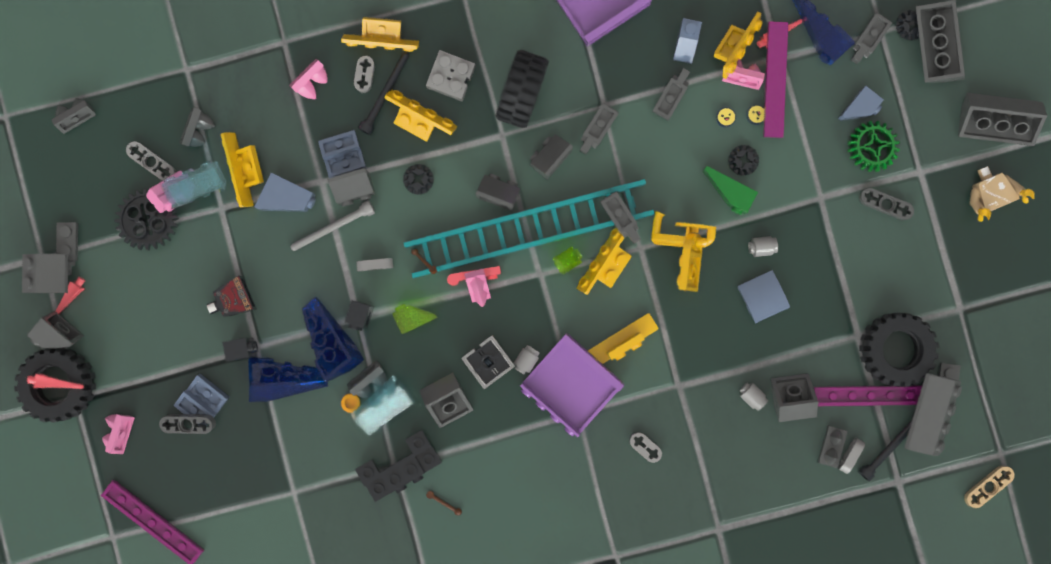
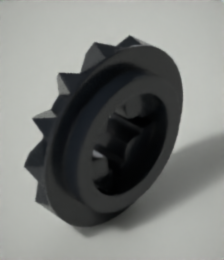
M911 9L903 12L896 21L898 34L906 40L919 39L917 13ZM913 19H915L914 25H916L917 28L914 27L912 28V30H910V25L907 24V22H911Z
M740 145L731 151L728 159L729 166L738 175H749L757 169L759 156L756 150L749 145ZM747 153V160L750 162L745 163L741 168L742 161L738 158L743 157Z
M421 164L408 167L403 177L406 189L416 195L428 192L434 182L431 170ZM413 173L418 176L425 174L422 178L423 186L418 182L412 184L415 180Z

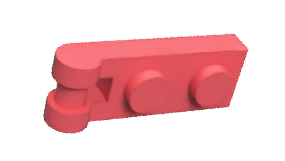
M500 266L484 268L486 280L498 279L497 275H501ZM472 271L450 274L447 281L450 285L456 286L459 284V281L466 280L464 273Z

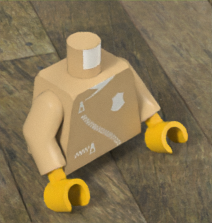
M987 166L977 171L981 182L973 185L970 205L979 214L978 221L982 222L983 216L990 220L991 211L1020 199L1019 196H1022L1023 203H1028L1029 199L1026 196L1034 199V191L1024 188L1017 181L1003 173L992 176Z

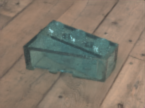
M211 161L205 162L200 165L201 168L188 169L180 177L175 178V176L164 180L162 190L171 209L194 202V199L204 196V198L208 197L211 192L218 189L220 192L225 191L227 182L217 161L213 163Z
M393 375L351 415L353 420L370 435L377 432L381 426L415 401L410 391Z

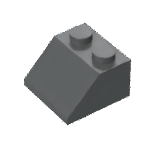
M556 134L552 138L549 136L542 144L544 148L540 152L536 151L530 158L532 161L530 166L546 180L551 177L573 149L570 143Z
M365 168L327 179L336 203L342 204V207L352 205L353 201L357 199L361 201L369 200L372 198L371 195L375 194L370 174Z
M490 173L489 176L484 175L477 189L476 197L513 211L521 189L518 188L517 183L509 180L505 183L500 181L499 176Z
M23 254L22 293H68V254Z
M56 311L41 318L27 334L31 338V342L41 348L70 347L84 337L83 334Z
M454 373L419 390L426 408L439 428L473 411Z
M809 373L771 378L774 408L779 422L817 417L818 400Z

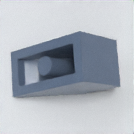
M686 18L682 19L673 60L692 64L702 22Z
M865 86L858 92L838 119L843 121L868 118L872 114L875 116L881 110L882 106L880 104L884 99Z

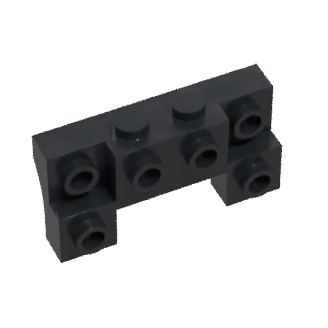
M423 429L405 439L412 453L380 472L374 460L371 459L355 469L375 502L394 491L397 494L407 488L406 484L411 481L414 484L424 478L423 474L442 463Z

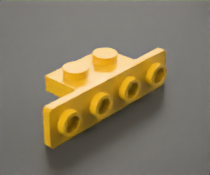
M760 12L756 13L746 30L731 25L714 52L715 58L726 62L723 67V78L727 79L730 73H734L737 61L743 58L747 45H751L754 33L756 31L759 32L763 21H761Z
M363 17L362 36L344 34L341 38V43H346L347 46H357L358 44L365 45L367 48L383 46L387 50L403 48L404 51L408 52L418 49L419 41L401 39L400 20Z
M391 90L384 97L400 107L394 124L426 142L429 140L434 127L449 135L457 128V125L453 124L452 120L437 115L432 109H426L416 100L408 99L400 91Z
M221 133L222 145L225 150L239 207L254 206L249 187L264 182L255 145L239 149L235 133Z
M616 227L611 231L606 243L600 248L596 258L590 263L585 275L579 280L576 289L586 295L597 280L612 288L632 257L619 247L624 237Z
M647 313L592 347L588 352L602 364L610 359L618 361L626 356L625 352L632 349L634 351L642 346L641 342L645 340L644 338L657 331L658 326L652 316Z

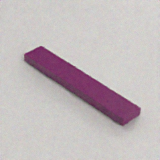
M768 22L763 137L784 138L788 22Z
M910 385L906 387L835 386L813 388L818 400V406L917 405L923 385Z
M112 480L100 495L186 563L194 564L203 553L204 549L117 481Z

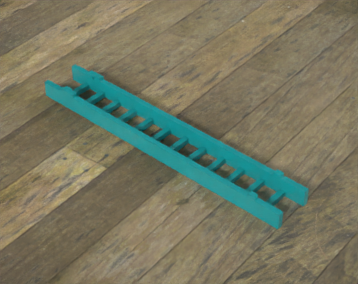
M643 179L404 243V247L409 248L422 244L426 261L433 266L427 243L440 239L447 263L436 267L437 272L615 226L612 221L599 224L593 199L602 196L608 197L616 191H625L630 213L635 220L653 216L654 211L650 210L639 214L635 212L634 198L631 196L629 189L646 185V181ZM588 200L594 225L581 229L574 204ZM569 205L576 230L562 234L556 209ZM551 210L557 235L543 238L537 214ZM533 215L539 240L525 243L519 218ZM514 220L521 245L507 248L500 223ZM496 225L502 250L488 253L482 228ZM477 230L483 255L470 258L464 233ZM459 234L465 259L452 263L445 238ZM428 268L411 274L412 278L430 275L431 273Z

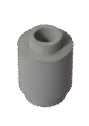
M771 236L752 238L751 242L748 243L749 253L753 254L754 257L773 255L778 252L777 239Z
M528 345L525 349L522 348L514 361L516 365L514 369L522 374L530 373L539 359L538 355L540 352Z
M753 382L751 384L746 383L739 390L741 392L740 397L752 409L755 408L759 411L768 402L766 394Z

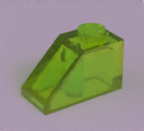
M570 247L555 256L552 261L563 276L582 263L580 259L583 257L577 248L573 250Z
M405 304L396 307V312L392 313L401 334L408 333L438 318L434 313L411 305L406 306Z

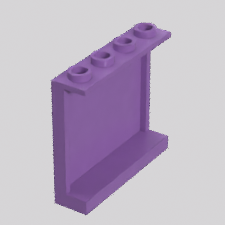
M652 0L556 1L588 47L648 7Z
M566 333L523 381L520 387L524 395L528 398L533 397L537 401L536 405L543 411L546 409L550 412V417L556 423L561 422L568 434L579 437L580 433L613 396L624 387V383Z

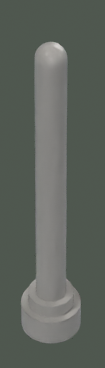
M367 200L361 203L360 209L291 244V250L296 251L361 216L365 217L368 215L369 217L375 214L371 202Z

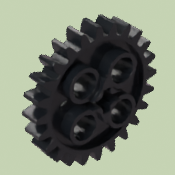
M144 188L143 194L136 190V196L129 193V200L122 199L125 205H118L122 210L121 212H115L120 218L115 219L114 222L120 224L116 227V230L122 231L119 236L121 238L126 237L124 239L126 244L130 243L132 248L137 245L139 250H142L145 246L146 250L150 251L151 246L158 249V243L165 246L163 241L165 239L171 241L168 235L176 234L172 228L178 227L174 221L179 220V217L173 215L178 212L176 208L170 212L166 210L159 213L157 209L150 212L149 208L152 203L146 196L148 190ZM141 204H144L145 214L149 217L148 224L152 229L153 235H150L149 226L144 222L146 220V217L141 208ZM134 210H139L137 217L131 218V213ZM162 221V222H163L162 228L159 229V230H156V229H155V224H156L157 222ZM143 227L144 233L137 236V230Z

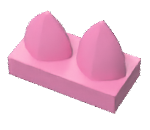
M315 59L289 86L296 93L298 92L306 98L316 99V91L310 79L318 83H327V73L323 67L324 65Z
M739 59L734 73H730L728 78H723L722 81L759 90L765 73H761L757 64L751 65L748 69L743 68V64Z
M484 269L464 273L472 303L477 302L483 307L486 299L491 298Z
M114 414L105 418L106 423L112 429L110 434L102 437L103 443L106 446L105 452L124 454L135 417Z

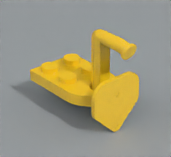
M655 210L651 235L652 242L657 245L683 247V253L679 259L681 271L677 277V285L679 290L698 292L702 248L713 243L716 236V227L676 222L675 226L686 228V236L660 234L662 218L665 214ZM699 229L707 230V238H701L700 234H698Z

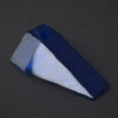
M792 0L822 62L828 63L831 66L856 43L838 24L834 27L829 22V17L825 13H817L815 5L809 0Z
M314 297L302 308L307 331H310L312 340L310 343L311 349H314L316 360H314L315 365L325 382L352 371L364 360L355 343L317 297Z
M248 358L249 402L272 401L328 387L327 370L306 365L302 367L293 366L291 362L286 361L284 364L274 362L272 358Z

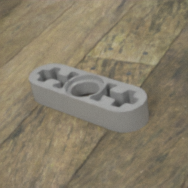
M131 142L127 145V155L162 181L168 178V176L163 177L164 173L158 170L159 167L165 170L170 169V176L176 173L173 166L141 143ZM132 148H138L145 155L143 157L138 154L133 155L134 151ZM149 157H155L156 164L153 167H148L146 164Z

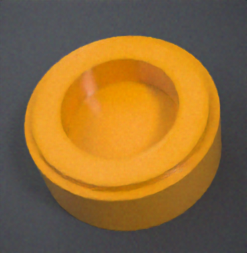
M349 393L342 398L341 406L344 411L352 413L360 408L361 400L359 396H353L352 393Z

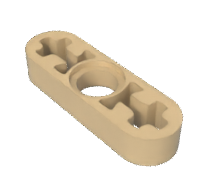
M1007 466L997 467L966 492L964 496L965 503L970 507L980 508L1013 481L1014 471ZM1001 471L1008 472L1006 479L1000 478L1002 476ZM989 481L994 484V489L991 492L985 490V484ZM972 495L978 496L976 498L978 501L977 503L971 502Z

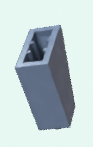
M271 173L255 204V208L261 211L307 212L309 208H313L316 199L314 198V193Z

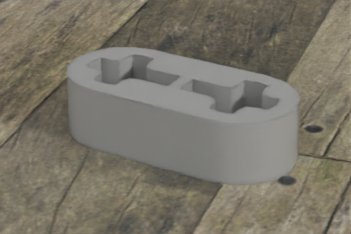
M362 56L357 61L354 86L361 93L368 92L372 87L375 63L369 56ZM368 60L371 67H367L366 73H364V67L361 64ZM363 76H365V82L368 85L361 89L358 82H362Z
M393 258L357 261V271L393 268Z
M641 432L631 435L630 445L646 460L655 463L661 459V449ZM640 436H642L643 438L641 441L645 444V446L642 447L639 444L635 446L634 438H639ZM648 447L651 450L657 449L656 454L658 456L656 458H649L650 453L646 451Z
M857 437L853 439L839 463V470L846 474L852 470L865 447V442Z

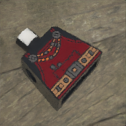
M237 276L213 292L216 300L207 304L211 315L221 311L223 317L257 310L243 276Z

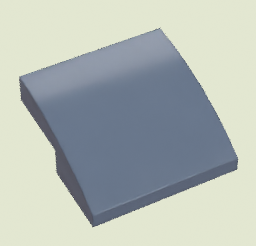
M355 130L318 141L329 178L362 168L367 169Z
M773 270L738 286V290L746 303V308L755 323L790 308Z
M200 373L173 406L183 414H209L215 417L230 397ZM203 421L202 423H200V424H204V425H206V426L208 425L205 421Z

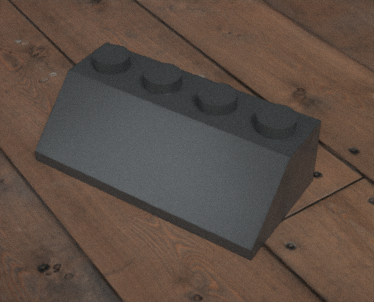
M956 0L916 6L925 83L964 80L965 72Z
M967 93L961 107L958 136L1035 146L1047 118L1044 103Z
M926 373L905 449L932 456H939L945 448L944 438L949 433L951 427L949 423L950 418L956 411V398L960 396L962 391L961 381Z

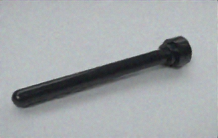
M408 52L402 53L368 118L360 122L358 126L360 131L368 135L373 133L374 121L386 101L384 97L392 90L409 58Z
M912 420L870 465L867 464L860 468L858 472L864 479L870 482L875 477V470L908 436Z

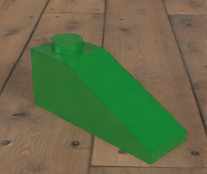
M706 166L703 169V173L725 203L731 207V211L738 215L748 213L758 192Z

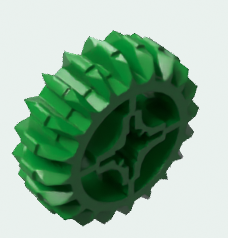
M868 121L867 125L862 123L860 128L856 127L854 129L856 134L852 133L849 136L853 140L847 142L852 148L847 149V151L853 152L850 159H857L854 163L855 166L861 163V170H864L867 166L868 172H872L873 168L875 172H879L880 167L885 170L887 165L891 166L893 164L892 159L898 158L894 152L900 151V148L895 147V145L900 144V141L894 140L898 134L892 135L890 133L893 131L892 127L886 129L887 123H883L880 127V121H875L874 125L872 121ZM868 132L866 144L860 145L861 137L864 133ZM875 132L883 136L885 141L880 140ZM874 143L879 147L873 150L868 146ZM887 147V153L885 157L880 161V151L881 149ZM862 152L868 153L872 161L864 157Z

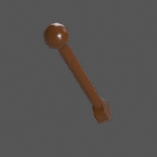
M413 248L411 250L412 255H416L429 268L430 273L435 274L437 268L431 266L418 253L417 248Z
M433 491L427 492V498H433L454 511L457 516L462 514L460 508H455L434 495Z

